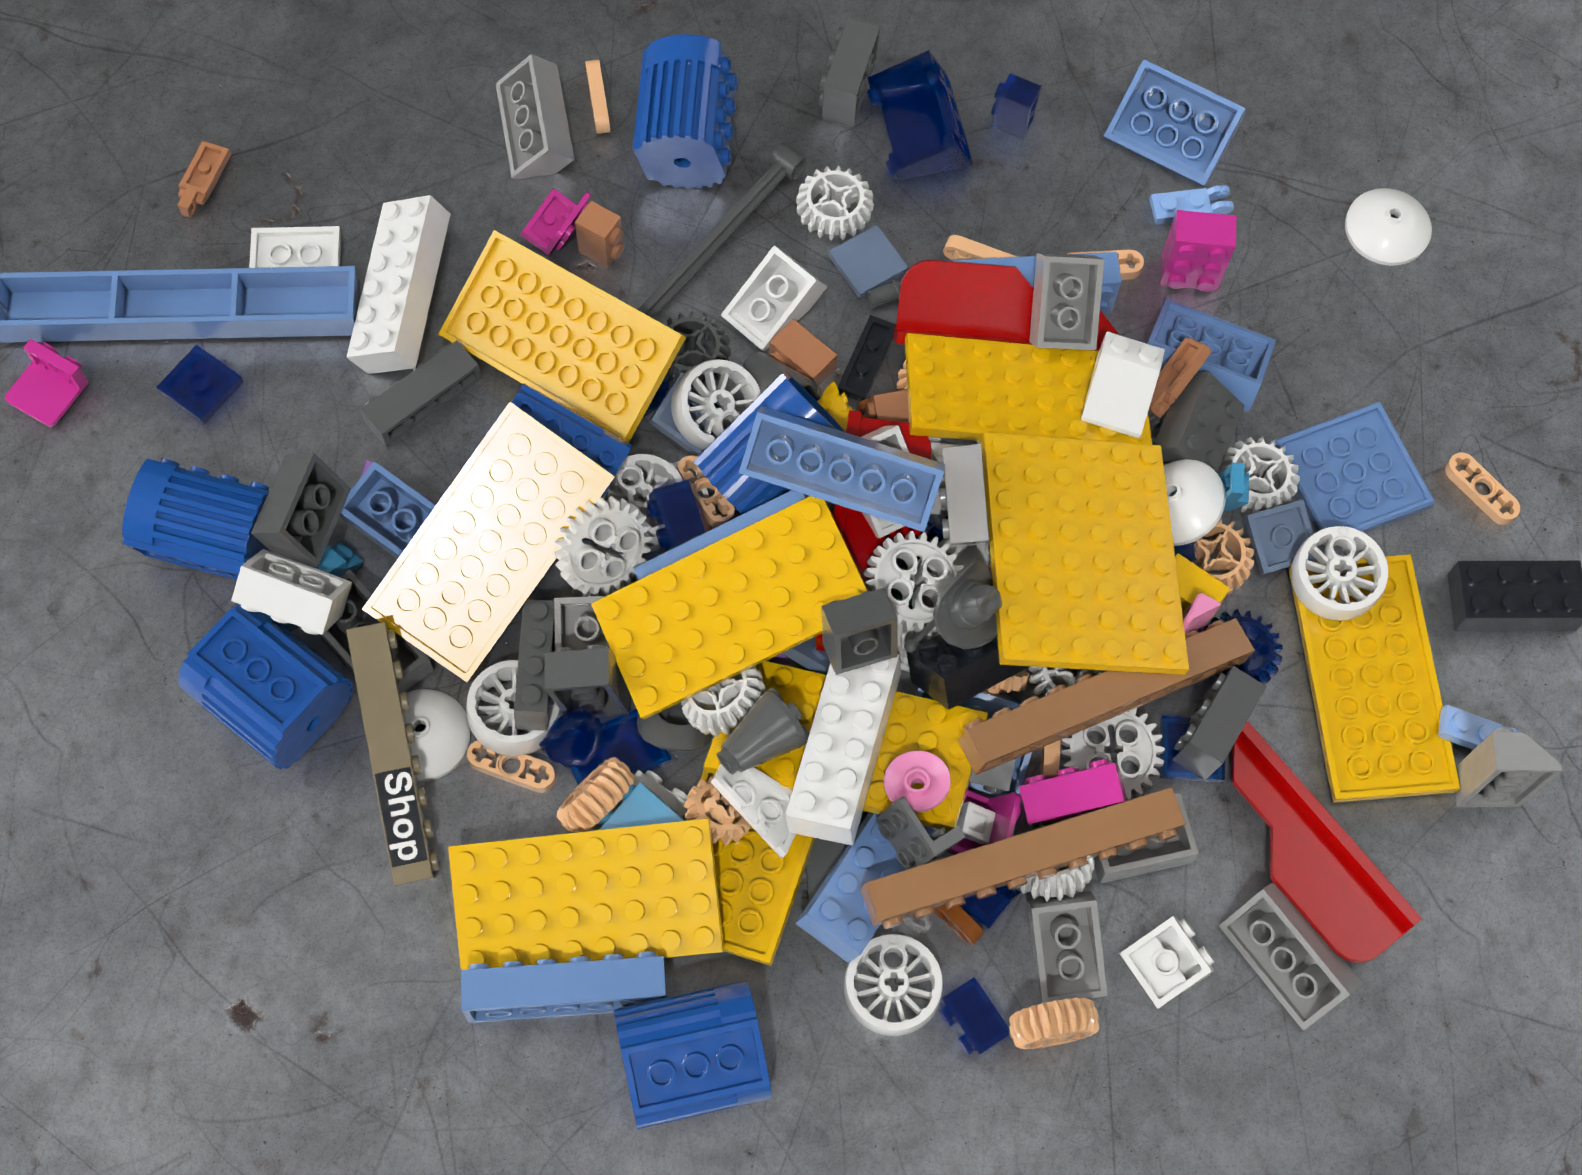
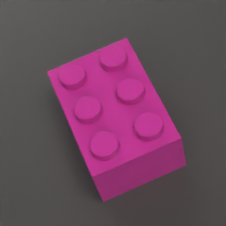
M1177 210L1161 254L1160 285L1169 286L1173 289L1184 287L1198 289L1203 292L1218 291L1236 247L1237 216Z
M1102 759L1089 763L1090 769L1079 771V768L1070 767L1057 771L1058 777L1048 779V776L1043 774L1026 778V785L1019 786L1028 825L1039 826L1040 822L1044 825L1128 801L1119 766L1116 763H1111L1108 759Z

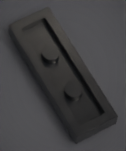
M870 315L839 382V394L845 393L846 397L859 402L867 398L892 343L894 325L896 324Z

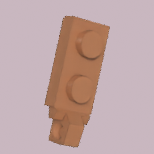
M206 141L201 142L178 185L180 188L178 196L181 199L177 206L180 209L181 215L192 218L198 209V204L204 205L206 200H208L231 157L230 149Z
M1188 337L1183 340L1159 373L1148 410L1151 414L1161 418L1170 408V405L1175 402V399L1179 397L1211 354L1212 350L1207 345Z

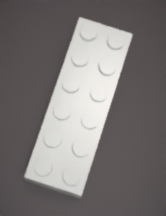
M431 195L383 203L347 353V358L367 374L416 368L450 218V213Z
M898 654L895 658L835 675L830 663L785 814L789 832L853 846L901 676L900 657Z

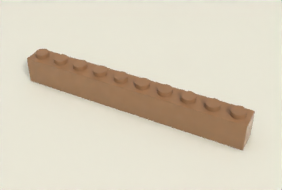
M1236 618L1225 623L1221 619L1210 624L1201 633L1194 630L1185 634L1189 671L1185 675L1102 670L1101 674L1094 677L1091 673L1077 679L1072 686L1066 688L1065 685H1059L1050 690L1045 697L1038 699L1037 696H1033L1023 701L1020 707L1010 710L1009 707H1006L993 714L989 720L983 722L982 719H976L964 727L965 731L958 740V743L974 773L978 775L1214 676L1233 666L1240 665L1248 659L1255 649Z
M1170 787L866 882L860 890L873 927L883 924L884 929H889L904 923L902 918L913 914L916 919L924 918L935 913L933 908L946 905L947 909H952L965 904L964 898L976 895L978 900L987 898L997 893L995 888L1007 885L1009 890L1027 884L1026 879L1038 875L1039 880H1043L1058 874V868L1068 866L1069 870H1075L1087 865V859L1096 856L1099 857L1100 861L1118 855L1117 850L1128 847L1129 851H1134L1147 846V840L1158 837L1159 842L1178 836L1177 830L1186 823L1173 789Z

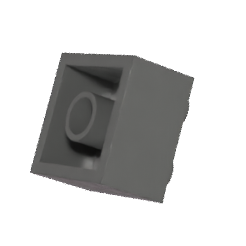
M884 588L866 591L860 595L844 600H835L821 606L823 647L835 675L897 657V616Z

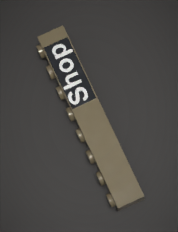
M385 622L346 629L393 885L398 886L435 878L434 871L440 870L437 852L430 851L428 839L434 837L431 820L424 819L422 807L427 806V797L424 787H418L416 775L421 774V766L418 755L412 756L410 743L416 741L412 723L406 724L404 712L410 711L407 693L400 692L398 680H402L404 677L400 660L395 661L393 649L398 648L395 630H389Z

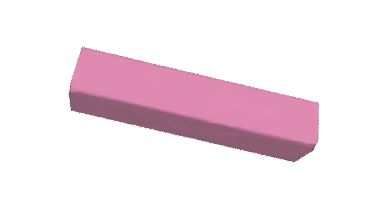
M1203 593L1198 594L1183 615L1185 634L1194 630L1201 633L1221 604Z

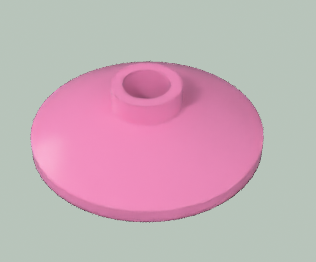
M910 751L896 757L889 764L884 776L885 792L891 802L894 803L903 796L914 812H924L937 807L946 798L951 783L950 773L945 763L936 755L925 751ZM916 783H920L924 786L921 789L912 788V786Z

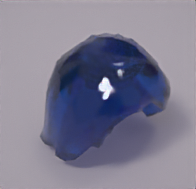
M585 709L565 710L553 721L544 739L539 743L540 750L547 754L550 760L560 763L564 767L581 766L585 768L594 760L603 738V725L599 718Z

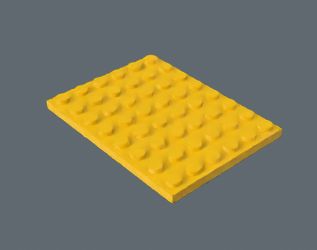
M984 432L980 439L993 586L1000 592L1002 607L995 612L1000 665L1185 675L1189 671V662L1161 446Z

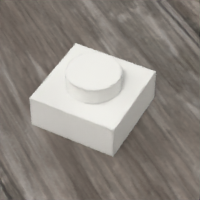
M971 802L963 803L957 826L960 827L966 836L965 838L982 845L987 844L990 840L995 812Z

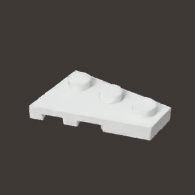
M720 763L711 783L782 859L787 854L796 833L789 832L785 817L792 790L781 786L779 782L754 767L743 772L737 771L732 775Z

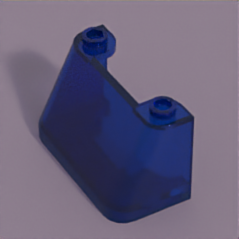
M929 50L868 77L870 89L867 90L868 97L872 105H878L883 112L893 150L888 156L889 160L886 161L888 172L892 177L896 176L897 179L904 180L962 170L973 165L950 79Z

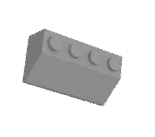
M530 54L495 83L511 177L515 180L556 174L575 160L557 64Z
M1511 728L1495 729L1456 766L1461 788L1458 792H1455L1456 807H1520L1563 771L1562 764L1526 732H1513Z
M1274 882L1259 891L1219 925L1221 930L1303 1031L1364 984L1347 962L1327 945Z

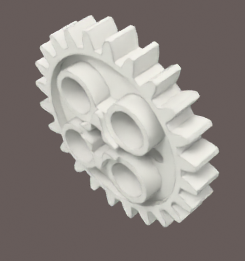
M610 496L606 502L602 497H598L596 506L587 501L584 512L579 508L575 509L576 519L566 518L570 526L559 529L564 538L555 540V543L561 549L554 552V556L559 560L555 566L561 571V577L574 589L578 588L583 594H586L589 590L594 596L598 594L599 590L608 594L610 586L620 590V581L622 580L630 583L629 574L631 572L635 574L633 568L638 563L643 564L647 562L641 556L642 553L651 551L645 543L652 540V537L647 533L651 526L645 522L646 516L634 504L628 503L624 498L618 501L613 496ZM583 538L592 539V540H593L595 543H597L598 545L595 546L591 541H589V540L586 541V540H582V539H583ZM611 546L616 551L623 552V554L615 553L609 547Z
M910 531L905 539L901 533H897L894 537V542L887 538L883 542V547L878 546L873 551L876 557L871 556L867 560V563L873 568H867L863 572V575L871 578V580L865 582L867 589L875 591L884 588L896 613L897 626L899 624L903 625V634L908 633L914 627V631L918 635L924 629V626L926 627L934 619L933 613L938 596L957 576V573L964 568L963 565L954 566L953 561L958 555L952 554L948 556L946 554L949 547L948 544L939 548L937 546L938 537L928 542L926 532H923L918 539L915 538L913 531ZM917 556L921 558V562H920V566L918 567V570H917ZM896 558L903 559L907 563L908 570L900 569L896 564ZM927 565H931L937 570L938 577H933L928 573ZM916 574L914 583V581L910 579ZM915 584L919 585L916 590H914ZM891 588L898 589L902 593V601H898L892 596ZM922 595H926L932 600L933 608L923 604ZM911 597L913 609H909L908 607L909 600L911 599ZM936 626L929 633L933 632Z
M1137 708L1075 733L1071 735L1072 738L1062 739L1061 744L1069 749L1061 751L1060 757L1070 760L1063 765V769L1076 767V769L1079 768V771L1089 769V763L1108 759L1111 762L1110 753L1105 752H1107L1110 745L1108 726L1112 725L1114 727V751L1119 752L1115 763L1120 768L1127 799L1131 800L1132 791L1138 797H1141L1143 794L1141 785L1150 789L1153 784L1148 777L1158 778L1160 775L1158 770L1153 767H1160L1164 764V760L1156 757V755H1160L1165 751L1164 747L1156 746V743L1162 739V735H1152L1156 723L1146 725L1145 721L1148 714L1145 713L1138 718L1135 716ZM1125 729L1130 730L1134 733L1136 739L1134 742L1126 743L1120 739L1119 732ZM1090 731H1098L1103 735L1104 741L1100 744H1093L1088 740L1087 734ZM1127 760L1132 761L1137 765L1138 771L1135 774H1127L1122 770L1121 763Z

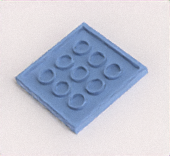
M1380 402L1275 440L1276 448L1286 447L1285 456L1294 455V460L1291 464L1299 465V470L1296 475L1300 476L1297 494L1301 500H1304L1307 513L1317 532L1328 527L1345 526L1364 533L1433 507L1436 503Z

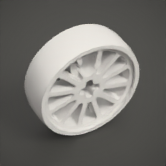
M720 359L704 361L687 370L678 380L671 397L673 421L680 434L689 443L706 450L725 431L722 425L723 420L728 419L733 423L742 414L734 408L745 405L747 409L761 393L753 376L742 366ZM713 372L721 374L717 390ZM702 373L705 375L707 388L698 378ZM728 378L735 383V386L730 391L725 390ZM691 384L700 395L690 392ZM740 389L745 400L735 401L732 395ZM688 399L698 403L700 406L690 407ZM719 402L721 407L716 409L714 403ZM701 412V416L693 421L690 413ZM706 419V424L702 431L698 424ZM711 430L717 438H715L713 435H710Z
M649 454L626 456L603 497L605 501L610 496H613L618 501L624 498L628 503L634 504L646 516L645 522L650 525L648 517H652L659 524V526L651 527L647 531L652 537L651 541L645 543L648 547H653L669 540L680 529L688 509L687 488L680 473L666 460ZM643 472H649L646 481L644 480ZM656 474L664 478L655 487L651 486ZM633 476V479H636L638 483L633 486H627L623 483V480ZM616 483L620 492L610 489ZM668 485H672L675 489L672 492L659 494ZM641 497L642 500H647V502L642 503L640 500H637V498ZM678 500V502H676L675 507L661 504L669 501ZM657 512L671 516L664 520Z
M1345 526L1328 527L1307 538L1297 551L1291 569L1292 585L1301 603L1314 614L1336 621L1350 620L1368 612L1383 595L1388 580L1387 561L1379 545L1367 534ZM1325 545L1324 554L1317 546ZM1333 546L1343 547L1342 550L1345 554L1347 553V556L1336 554ZM1358 551L1359 554L1355 558H1353L1355 552ZM1308 553H1310L1320 564L1307 560L1309 556ZM1365 558L1369 566L1357 568L1356 563ZM1306 570L1318 573V575L1309 576ZM1372 574L1373 582L1357 576ZM1318 582H1323V583H1324V584H1323L1321 587H1319L1318 589H1316V588H1314V587L1312 586V583H1318ZM1357 587L1369 590L1371 593L1365 596ZM1327 588L1330 589L1328 599L1321 595ZM1337 591L1339 593L1341 603H1337L1334 600ZM1348 593H1349L1357 602H1351V603H1350Z
M518 660L502 661L482 671L473 681L466 700L468 724L476 739L487 749L506 756L527 755L544 747L556 734L562 718L561 709L550 697L547 731L524 730L526 734L517 735L514 709L512 708L515 704ZM511 680L512 688L505 690L500 682ZM491 687H495L500 694V698L486 691ZM480 700H483L494 706H478ZM479 716H493V717H491V718H489V719H487L486 721L483 722V720H482L481 717H479ZM502 723L497 731L491 730V728ZM512 726V735H504L508 727Z
M883 935L871 939L862 954L848 963L843 984L844 996L852 1015L867 1029L885 1036L907 1035L919 1030L935 1014L942 998L943 976L936 958L922 943L904 935ZM876 951L880 952L878 966L868 957ZM890 952L897 953L902 964L896 968L887 966L884 962L886 954ZM907 952L916 956V959L908 967H906L908 960ZM865 963L879 978L859 974L857 972L859 965ZM919 963L924 964L928 971L927 974L908 978V974ZM890 978H895L896 984H902L898 986L896 992L891 991L889 985H885L889 983ZM854 980L876 985L877 987L857 992L854 988ZM930 980L932 991L919 990L909 985ZM875 994L880 995L867 1009L863 1008L858 1000ZM907 994L928 999V1006L921 1009ZM902 1000L918 1016L910 1020L905 1019L900 1001ZM882 1001H886L882 1020L870 1014ZM891 1003L895 1004L900 1022L887 1021Z

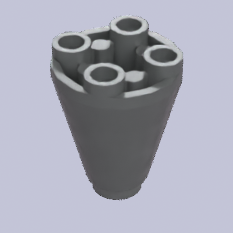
M771 687L759 697L722 744V750L717 753L720 763L733 775L737 771L743 772L805 745L809 732L798 721L802 718L798 708L792 702L786 705L777 690Z

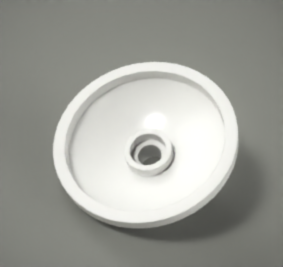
M1380 188L1363 193L1351 204L1345 218L1346 235L1354 249L1366 259L1382 265H1402L1415 260L1424 252L1431 239L1432 225L1425 208L1409 194L1395 189Z
M1191 459L1172 461L1163 466L1174 546H1179L1199 540L1215 527L1225 508L1226 492L1219 475L1207 464ZM1177 490L1174 496H1170L1172 492Z
M419 689L407 692L410 711L404 712L406 724L412 723L416 741L410 743L412 756L418 755L421 766V774L416 775L417 781H431L441 778L453 771L467 754L471 741V729L468 724L467 714L453 697L443 692L432 689ZM419 724L426 725L425 730L422 732H416L415 728Z

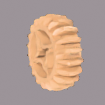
M1221 517L1215 527L1204 537L1189 544L1174 546L1175 556L1179 553L1195 564L1191 559V553L1192 558L1198 561L1199 567L1208 574L1211 572L1221 573L1222 575H1210L1229 587L1228 594L1233 591V587L1236 589L1240 588L1243 585V580L1249 578L1251 574L1249 570L1254 566V560L1250 559L1254 555V549L1248 548L1251 543L1250 538H1241L1244 533L1243 528L1235 531L1232 529L1234 526L1233 521L1224 525L1222 524L1223 520ZM1205 538H1209V539H1215V540H1213V541H1207V540H1204V539H1205ZM1225 545L1231 550L1233 555L1227 552ZM1217 549L1216 558L1212 559L1210 564H1207L1210 558L1209 555L1213 554L1214 550Z
M616 757L605 760L569 794L559 807L556 817L568 832L591 830L594 825L607 816L616 804L623 799V796L629 791V786L633 785L635 776L630 771V768Z
M1077 997L1072 999L1066 998L1047 1003L1043 1002L1042 1004L1032 1005L1029 1008L1016 1011L1009 1017V1030L1015 1047L1020 1049L1033 1050L1036 1048L1054 1047L1056 1045L1076 1042L1095 1034L1099 1030V1015L1093 1000Z

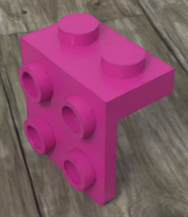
M553 188L520 236L548 256L554 248L559 251L576 228L575 221L589 204L587 201L592 194L586 192L576 205Z
M30 339L23 349L32 362L5 394V400L11 406L42 424L53 427L89 382L81 370L82 365L70 356L63 358L58 355L57 350L45 342L39 344Z
M967 790L963 803L971 802L995 812L989 843L982 845L964 838L947 852L956 855L1013 837L1016 820L1021 813V795L1013 792L989 799Z

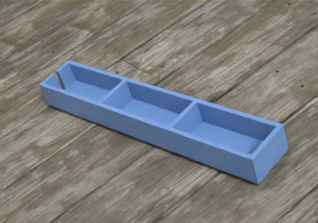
M355 266L0 273V343L28 342L30 339L35 342L352 336L360 302L361 283Z

